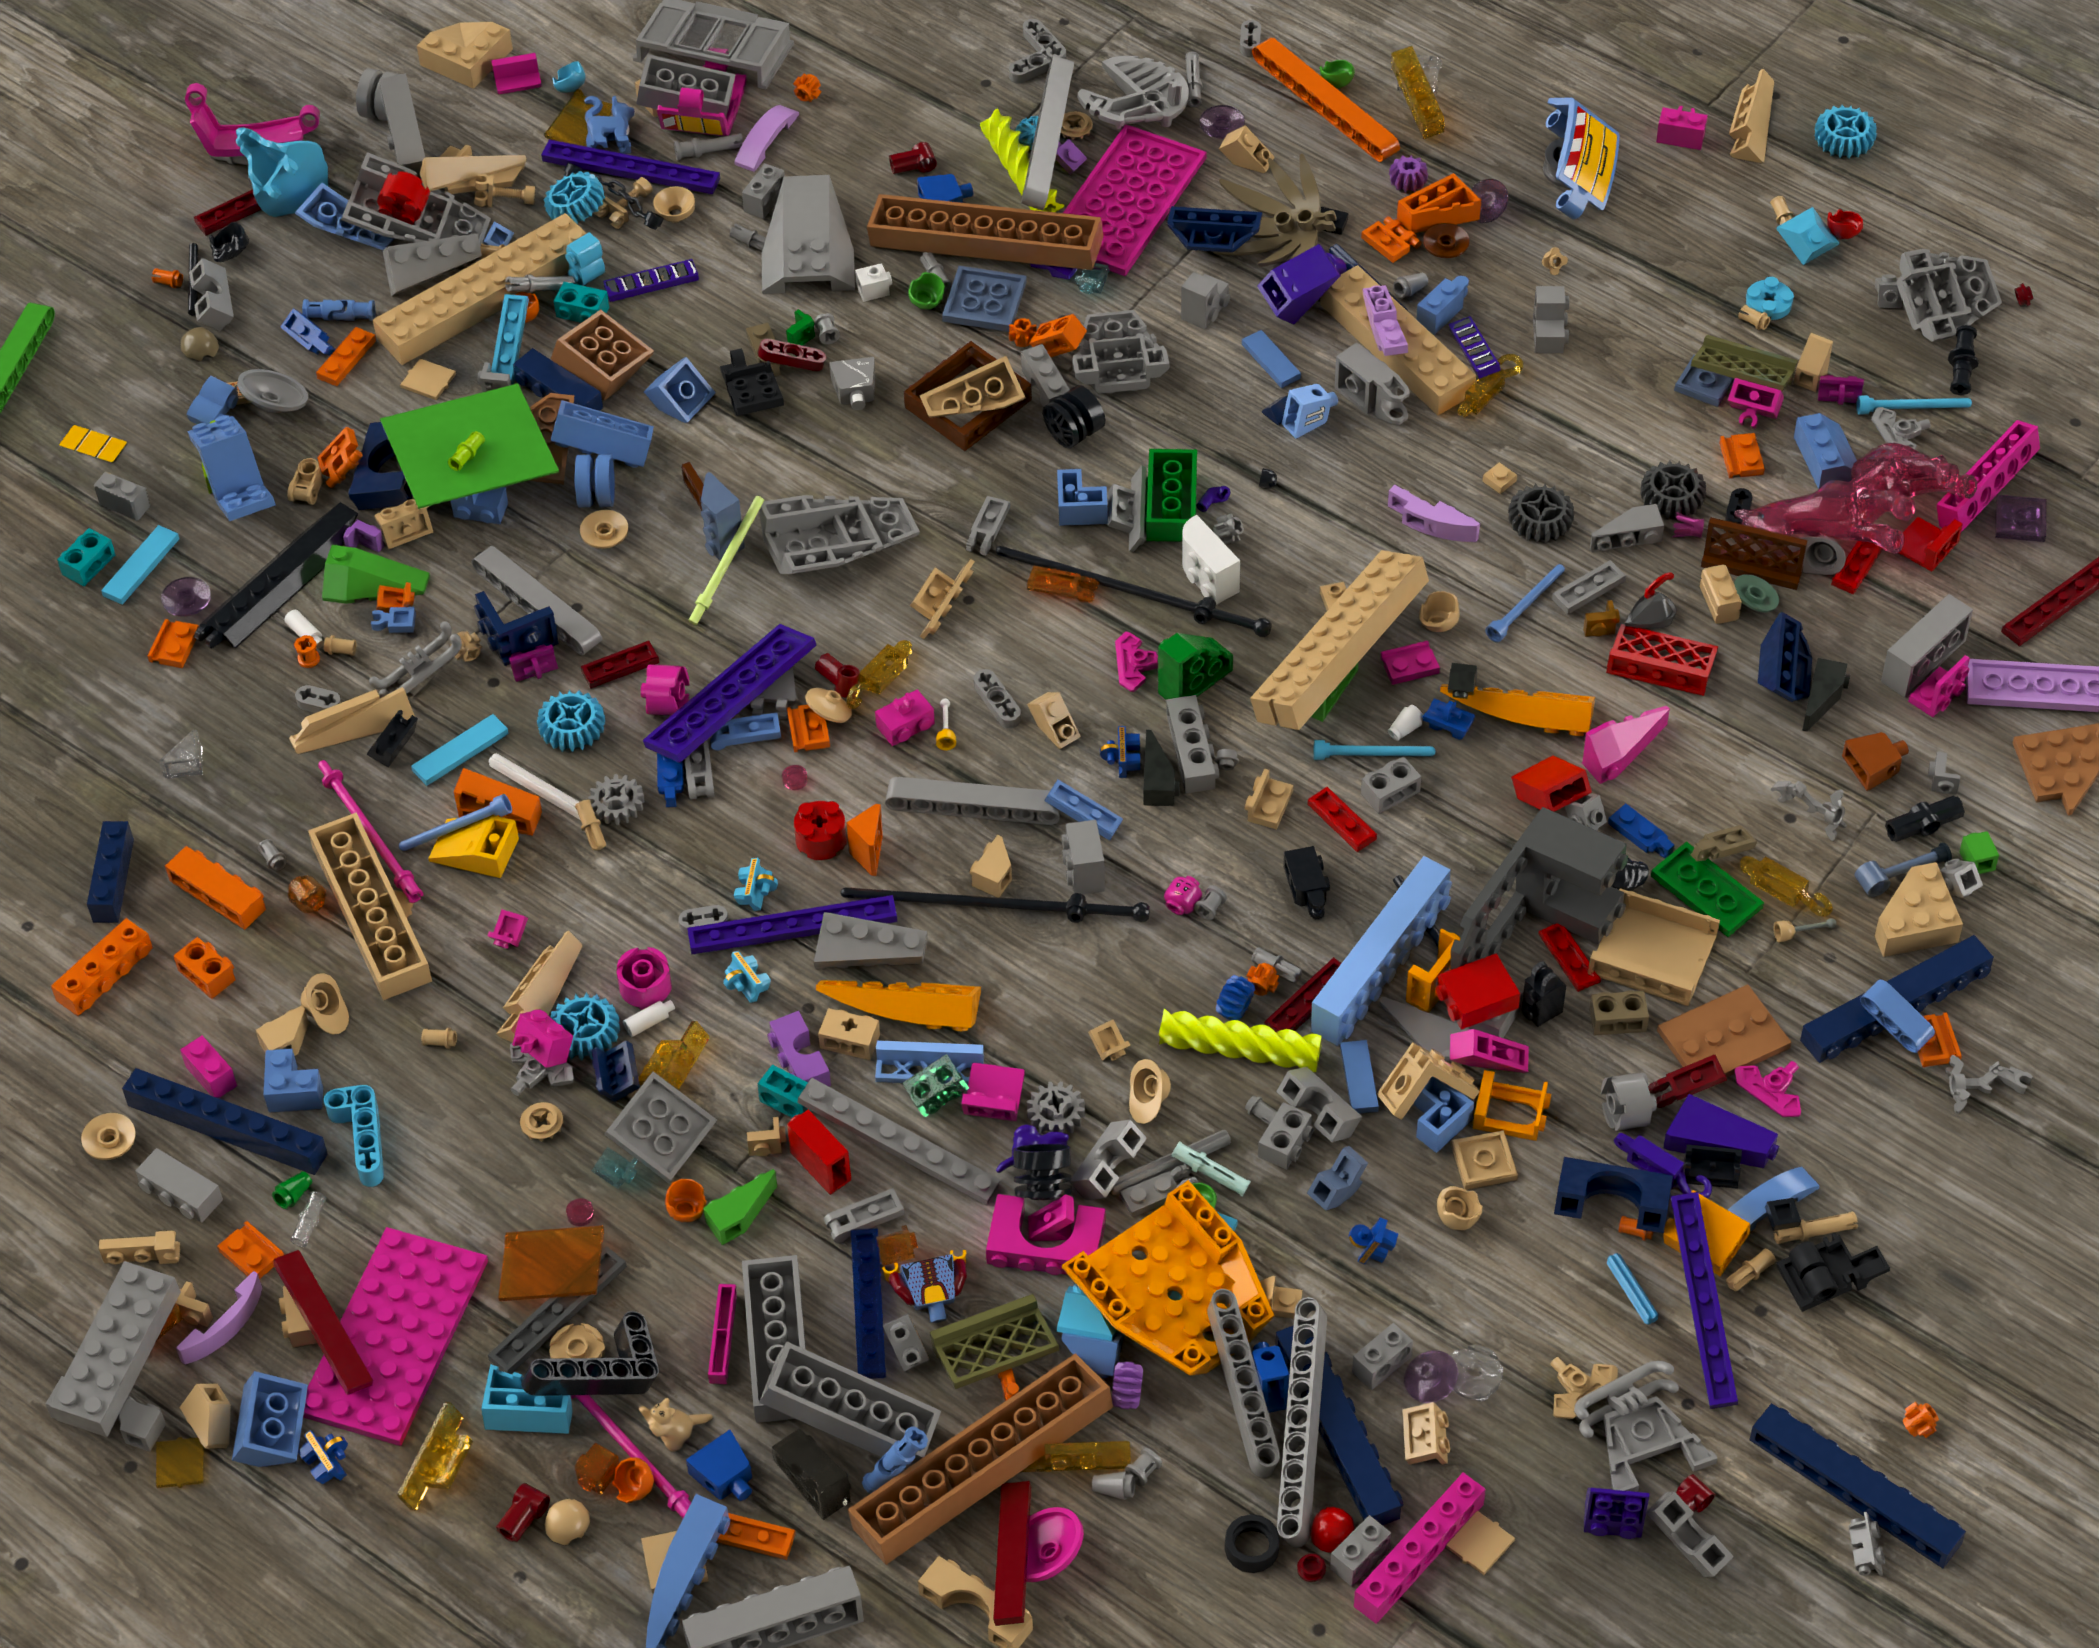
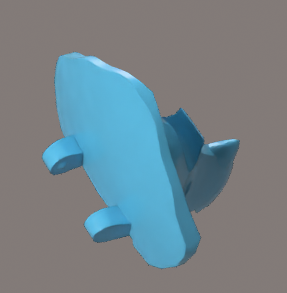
M240 127L236 130V144L240 147V152L248 160V175L252 183L253 194L260 208L268 215L278 217L294 214L321 183L328 186V166L324 159L322 148L316 142L293 141L276 143L264 139L257 132L245 127Z

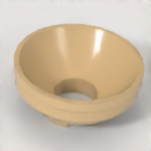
M668 187L656 194L653 205L656 214L663 217L666 221L677 223L693 213L695 198L692 192L686 188ZM675 209L682 211L678 215L669 214L670 211Z

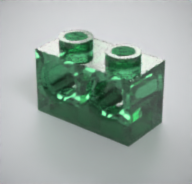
M947 1054L902 1083L924 1117L938 1112L941 1106L963 1095L964 1091L969 1089L956 1065ZM952 1077L951 1081L944 1083L948 1078ZM930 1092L928 1096L922 1098L925 1093Z

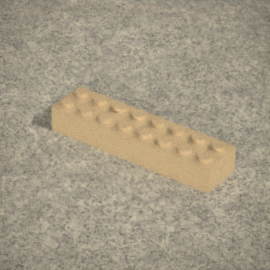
M1358 265L1341 274L1334 284L1321 296L1320 305L1376 358L1385 362L1391 370L1398 374L1408 388L1437 416L1475 395L1476 374L1391 295L1390 297L1397 311V321L1408 344V353L1384 356L1383 351H1379L1369 322L1363 289L1380 285Z
M357 813L308 830L314 853L382 999L386 1000L432 982L428 962Z

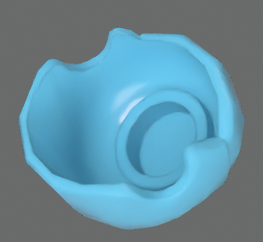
M576 61L558 70V80L554 77L552 78L556 90L570 93L575 92L585 83V72L581 63Z

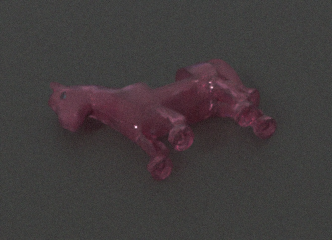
M1885 443L1877 448H1872L1853 464L1851 469L1852 480L1850 482L1831 480L1814 493L1776 501L1752 510L1740 509L1734 515L1743 519L1742 525L1787 536L1805 534L1811 537H1818L1822 535L1840 540L1870 542L1882 547L1885 552L1897 554L1904 545L1902 531L1892 529L1889 525L1873 524L1877 519L1890 511L1896 519L1910 520L1915 512V502L1912 497L1930 492H1946L1970 499L1977 490V480L1973 475H1959L1957 465L1948 463L1943 455L1930 458L1909 446L1898 443ZM1739 534L1741 538H1750L1748 535ZM1763 540L1765 543L1774 545L1770 540Z

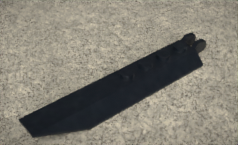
M338 503L295 538L199 624L200 627L196 630L194 638L200 642L207 638L206 645L211 649L224 639H227L233 648L236 649L325 568V562L331 546L343 545L344 533L347 528L354 524L358 513L343 503Z

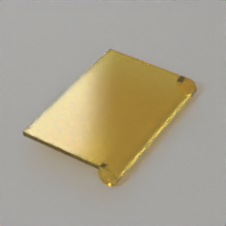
M580 89L574 92L554 122L545 131L544 136L547 139L587 147L586 137L588 130L585 114L594 105L585 104L584 100L587 96H584ZM602 101L603 107L600 113L595 116H610L612 114V104Z

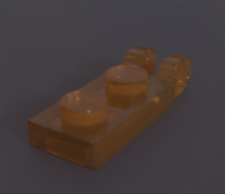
M1033 566L1027 582V590L1076 598L1081 602L1089 603L1094 601L1095 593L1093 591H1096L1099 586L1095 578L1039 566Z

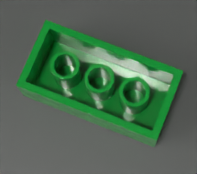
M1149 449L1146 541L1182 542L1185 523L1196 515L1197 449Z

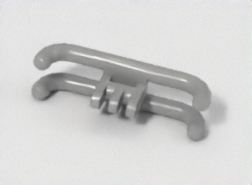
M443 621L440 624L442 632L435 640L423 649L417 645L415 647L417 652L415 655L411 651L407 653L410 658L406 661L403 657L400 658L399 661L402 665L387 677L378 679L373 676L369 679L372 687L381 689L379 691L380 698L391 693L385 688L393 685L409 673L412 677L399 687H403L407 694L458 654L462 641L458 634L451 635L452 628L447 621ZM450 638L452 642L450 648L431 661L429 656L442 647Z
M1665 1361L1646 1363L1580 1398L1575 1404L1574 1412L1582 1420L1579 1425L1581 1434L1585 1438H1591L1594 1435L1591 1426L1604 1420L1606 1413L1616 1410L1624 1416L1629 1413L1628 1408L1634 1411L1638 1409V1403L1642 1406L1647 1404V1396L1657 1391L1666 1390L1673 1394L1677 1393L1679 1390L1678 1384L1669 1379L1655 1380L1638 1389L1633 1386L1634 1382L1654 1372H1663L1666 1375H1671L1674 1372L1673 1365ZM1607 1397L1608 1405L1589 1414L1586 1410L1587 1407Z

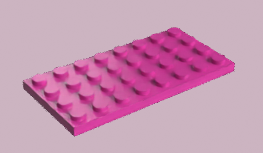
M1127 124L1124 125L1063 212L1065 214L1101 217L1104 238L1094 266L1126 277L1169 214L1171 206L1174 207L1207 159V152Z
M386 1227L340 1320L371 1375L373 1384L370 1387L346 1395L326 1357L323 1355L307 1388L303 1418L401 1446L488 1263L487 1255Z

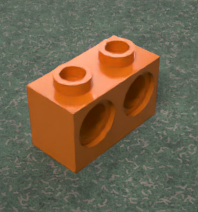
M1071 314L1040 324L1029 344L1032 347L1043 344L1049 356L1054 357L1076 350L1087 330L1076 316Z
M198 937L173 955L178 971L211 999L236 981L232 962L224 956L222 958L218 955L211 943H204Z

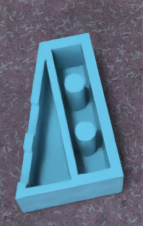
M490 1364L481 1408L485 1430L569 1434L573 1413L571 1395H530L521 1386L522 1374L514 1372L512 1375L500 1371L498 1366Z

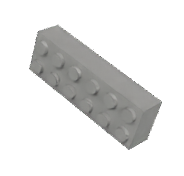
M797 1255L742 1261L755 1420L756 1423L795 1419L759 1403L777 1355L785 1343L790 1342L806 1350Z
M126 1261L123 1262L49 1405L57 1421L108 1437L181 1293L175 1277Z
M786 1342L777 1355L759 1403L880 1457L888 1452L896 1441L904 1437L905 1431L909 1427H917L926 1434L928 1438L927 1446L915 1454V1459L911 1464L906 1465V1469L925 1457L941 1413L940 1410L790 1342Z
M850 1565L832 1568L827 1573L816 1577L807 1576L801 1579L800 1582L788 1586L780 1585L770 1592L761 1595H749L742 1601L733 1604L725 1603L718 1606L715 1610L706 1613H694L687 1619L682 1620L687 1648H786L864 1622L861 1594Z

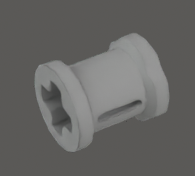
M830 313L818 315L814 322L816 329L820 332L819 339L823 344H833L840 337L839 330L834 326V316Z
M1213 885L1207 888L1202 900L1197 901L1194 905L1196 913L1206 920H1212L1216 915L1215 911L1227 900L1226 894Z
M1143 1448L1139 1458L1133 1464H1128L1125 1471L1128 1474L1135 1475L1136 1484L1144 1486L1147 1483V1477L1155 1469H1160L1162 1460L1151 1449Z

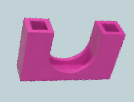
M997 1194L986 1246L987 1264L998 1268L1013 1267L1023 1271L1035 1270L1047 1272L1051 1275H1068L1062 1268V1264L1082 1251L1090 1255L1101 1247L1106 1224L1105 1208L1078 1205L1074 1229L1068 1240L1056 1247L1041 1248L1030 1244L1021 1234L1025 1214L1024 1198Z

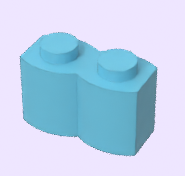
M590 232L567 245L565 257L569 263L568 275L573 276L575 283L577 282L579 285L584 286L605 273L600 241Z

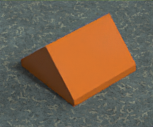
M874 804L846 822L849 853L871 876H877L883 839L881 804Z

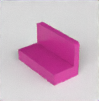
M536 53L491 60L498 94L542 86Z

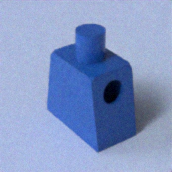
M953 174L917 178L918 195L921 199L963 203L964 198L974 196L971 183L958 185Z
M1259 1342L1253 1347L1251 1353L1268 1413L1286 1410L1289 1372L1280 1347L1276 1345L1269 1346L1267 1342ZM1275 1380V1386L1270 1388L1268 1382Z
M728 1430L686 1459L689 1475L716 1498L724 1499L733 1493L739 1501H743L751 1495L752 1489L747 1484L752 1479L751 1466L731 1430Z

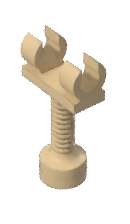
M486 174L476 175L475 188L478 190L475 192V205L480 207L488 205V207H492L493 196L495 195L508 198L519 197V199L524 200V204L534 205L535 186L526 185L522 191L519 189L494 187V175H490V177Z
M640 177L633 183L634 189L628 194L636 198L639 196L646 197L653 189L648 180ZM605 196L602 200L603 205L599 206V211L594 213L600 218L605 217L608 212L612 213L609 219L613 222L610 225L619 229L623 226L624 222L629 221L628 212L624 209L628 206V201L622 198L615 203Z

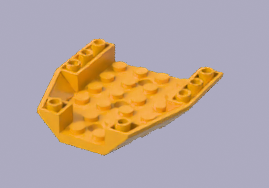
M1189 1180L1168 1193L1163 1206L1090 1255L1082 1251L1062 1264L1064 1271L1116 1330L1190 1376L1207 1374L1221 1364L1215 1341H1208L1203 1336L1204 1332H1212L1207 1308L1216 1290L1227 1289L1235 1295L1249 1343L1274 1317V1313L1242 1240ZM1142 1251L1147 1258L1138 1260L1133 1257L1132 1252ZM1169 1291H1177L1182 1298L1180 1300H1172L1168 1297L1167 1293ZM1222 1303L1216 1304L1219 1308L1227 1309ZM1223 1329L1228 1334H1234L1231 1329Z

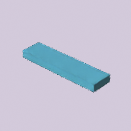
M505 294L491 372L510 374L511 384L514 385L515 373L513 364L519 360L529 298L528 296Z
M158 525L101 590L102 595L123 605L180 539L178 533Z
M492 714L411 765L412 771L428 786L508 735V728Z

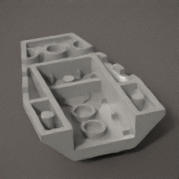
M368 152L366 153L341 220L385 237L413 243L478 233L481 246L491 218L465 202L461 204L454 199L455 196L449 192L443 193L438 189L430 191V196L420 218L413 225L379 213L377 198L388 174L397 175L398 171H403L416 176L417 173L402 165Z
M830 175L783 177L762 250V294L786 293L785 282L831 281L832 291L855 290L854 248Z
M802 495L764 501L759 510L763 540L780 574H795L838 567L918 536L920 533L903 498L871 497L870 500H860L859 497L849 496V500H835V496L813 499V495Z

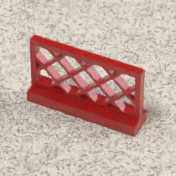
M1621 624L1613 648H1611L1606 673L1704 696L1718 652V646ZM1624 634L1633 635L1636 638L1628 641ZM1654 640L1660 644L1652 646L1648 641ZM1642 644L1646 649L1637 651L1633 646ZM1680 646L1685 650L1677 652L1673 647ZM1667 650L1670 655L1662 657L1658 652ZM1698 652H1706L1711 655L1701 658ZM1690 655L1694 661L1687 663L1683 657Z

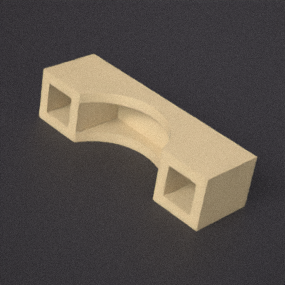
M938 1556L918 1580L919 1595L941 1609L956 1603H969L982 1609L990 1620L988 1625L989 1641L1000 1648H1019L1033 1630L1032 1616L1026 1608L1024 1623L995 1626L993 1620L995 1590L992 1591L986 1587L977 1576H969L963 1572L960 1566L950 1559L946 1561Z

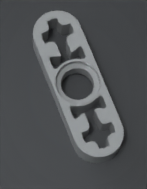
M988 669L976 672L974 675V688L996 720L1004 728L1017 727L1021 722V710L993 671ZM995 695H1000L1004 698L1001 702H993L991 700Z

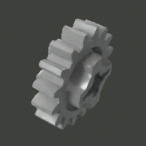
M614 774L611 780L605 776L604 783L597 781L596 788L590 789L591 796L588 797V800L591 801L596 818L599 820L605 818V824H609L611 820H614L616 825H619L620 820L629 823L628 817L637 818V811L643 810L642 803H645L642 786L637 785L636 779L628 781V775H624L622 779H619L618 775Z
M1061 1081L1058 1083V1086H1053L1052 1082H1048V1088L1040 1085L1038 1086L1039 1093L1031 1092V1100H1027V1117L1031 1119V1126H1039V1133L1042 1134L1045 1130L1064 1133V1130H1068L1070 1133H1073L1074 1125L1081 1126V1118H1085V1101L1081 1099L1080 1091L1073 1092V1085L1070 1084L1067 1088H1064Z

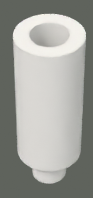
M294 609L287 613L284 621L299 637L304 635L312 636L316 641L317 649L324 645L321 632L298 610Z
M671 1000L665 1003L658 1001L623 1020V1025L629 1036L634 1037L669 1017L668 1013L674 1010L675 1006Z

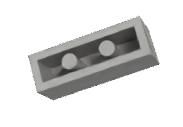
M158 1148L135 1170L139 1180L138 1185L144 1192L148 1194L154 1193L159 1196V1199L169 1207L175 1206L188 1219L194 1218L203 1223L223 1201L217 1184Z

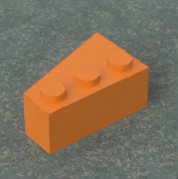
M1453 173L1399 200L1397 220L1403 224L1407 231L1411 230L1414 233L1427 231L1430 227L1441 223L1457 225L1480 220L1481 199Z
M465 768L462 769L453 791L459 818L489 806L493 798L505 794L511 803L512 813L503 816V818L515 820L517 831L520 834L533 836L542 814L539 796Z

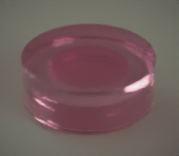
M800 765L786 767L782 772L783 785L790 790H800L805 787L808 782L806 769Z
M583 1198L571 1201L566 1208L568 1221L578 1227L588 1225L594 1218V1209L591 1202Z

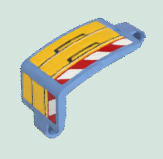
M1549 98L1547 103L1557 109L1548 116L1546 127L1560 138H1564L1556 179L1571 189L1566 190V192L1558 197L1556 208L1573 220L1582 215L1587 202L1591 203L1598 210H1604L1616 170L1619 132L1574 98Z

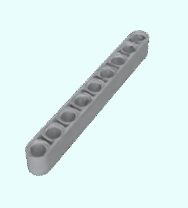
M1310 1297L1301 1299L1295 1308L1277 1519L1279 1535L1287 1544L1295 1548L1305 1545L1310 1537L1327 1329L1326 1312L1317 1300ZM1316 1310L1315 1314L1312 1317L1307 1318V1315L1311 1311ZM1314 1337L1311 1343L1304 1345L1308 1338ZM1312 1363L1308 1370L1302 1371L1305 1365ZM1309 1390L1306 1397L1300 1398L1304 1391ZM1307 1417L1304 1424L1298 1425L1300 1419ZM1305 1444L1302 1451L1295 1452L1298 1446ZM1303 1471L1299 1479L1293 1480L1296 1473ZM1301 1499L1296 1507L1291 1508L1294 1500ZM1298 1526L1296 1533L1289 1535L1291 1528Z

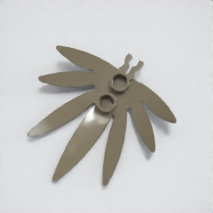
M1302 153L1300 154V177L1306 200L1303 199L1297 186L1286 172L1271 158L1268 159L1270 169L1280 190L1295 209H1291L1247 187L1221 178L1219 179L1220 185L1238 201L1258 212L1274 216V218L1262 217L1259 232L1253 236L1254 238L1267 239L1244 243L1233 253L1212 251L1214 254L1251 255L1267 252L1286 245L1257 263L1259 267H1264L1281 262L1294 254L1292 256L1294 258L1316 246L1318 232L1323 230L1335 231L1336 227L1333 221L1337 219L1334 210L1321 213L1318 186L1312 170Z

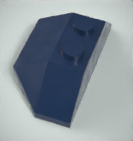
M1171 206L1167 224L1187 250L1233 253L1259 232L1262 212Z
M1781 612L1761 643L1758 684L1790 702L1806 699L1810 695L1812 655L1808 642L1802 633L1803 627L1801 622Z

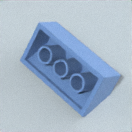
M561 400L551 441H554L560 447L567 448L572 446L578 448L580 452L585 454H592V452L596 454H612L613 461L617 459L624 461L630 467H644L654 426Z

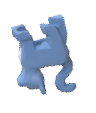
M595 96L585 98V104L594 105L585 114L588 130L586 137L587 147L596 148L597 145H602L604 148H608L607 141H616L620 153H631V143L628 139V122L635 115L634 108L629 107L625 103L618 102L616 96H613V116H595L600 113L603 107L602 101Z

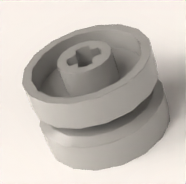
M371 68L364 70L356 93V107L359 116L371 119L378 117L379 120L387 121L379 79L400 74L385 72L383 74L382 71Z

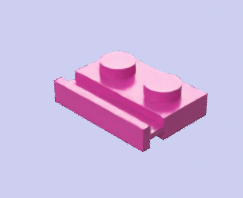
M1428 641L1381 652L1380 659L1384 663V668L1392 685L1436 675L1440 672V666L1432 649L1429 647Z

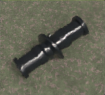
M1962 325L1956 329V348L1948 354V361L1954 367L1950 391L1956 395H1966L1971 392L1970 377L1972 370L1977 368L1979 360L1975 357L1973 345L1974 339L1977 336V330L1969 325Z

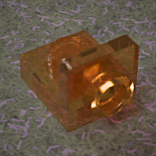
M907 1225L901 1226L902 1231L876 1237L883 1266L915 1258L913 1249L918 1248L914 1232L909 1233Z

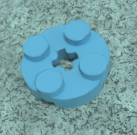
M1767 277L1765 280L1755 282L1747 289L1746 305L1760 313L1766 312L1768 317H1771V320H1777L1789 314L1794 294L1788 286L1779 282L1777 278ZM1765 298H1771V299H1773L1774 301L1765 300Z

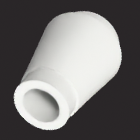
M1414 705L1404 707L1388 729L1389 735L1394 740L1399 741L1422 726L1423 713Z

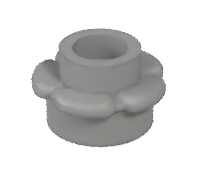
M1231 749L1218 750L1217 757L1214 758L1219 768L1223 770H1231L1239 763L1237 752Z

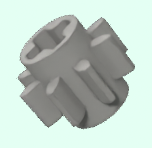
M1232 513L1216 518L1218 524L1214 525L1213 532L1221 541H1224L1225 545L1241 540L1239 535L1243 533L1244 528L1242 521L1238 517H1233Z

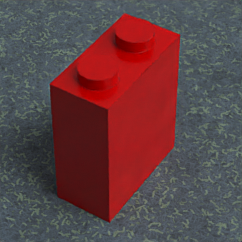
M1554 755L1511 777L1517 799L1535 808L1541 809L1544 807L1553 812L1592 793L1586 770Z
M1497 953L1441 973L1438 977V986H1436L1437 996L1440 1001L1446 1003L1449 1017L1453 1022H1457L1461 1030L1519 1008L1520 992Z
M809 1109L802 1114L795 1115L787 1123L790 1153L831 1195L851 1181L849 1152Z

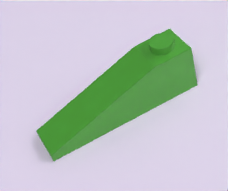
M332 545L325 562L322 599L323 601L345 604L355 603V599L369 598V601L377 600L379 585L404 589L406 582L411 583V592H415V595H423L430 578V573L358 548Z

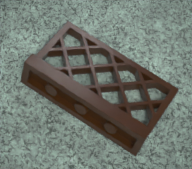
M1710 517L1701 567L1708 568L1724 564L1731 575H1754L1769 584L1797 590L1803 572L1808 540ZM1714 527L1724 529L1726 533L1720 535ZM1739 534L1748 535L1750 539L1744 541ZM1732 538L1737 544L1731 546L1726 539ZM1763 540H1770L1774 545L1768 546ZM1756 543L1761 549L1754 551L1750 545ZM1787 546L1799 547L1800 550L1792 552ZM1780 549L1785 555L1778 557L1774 551Z

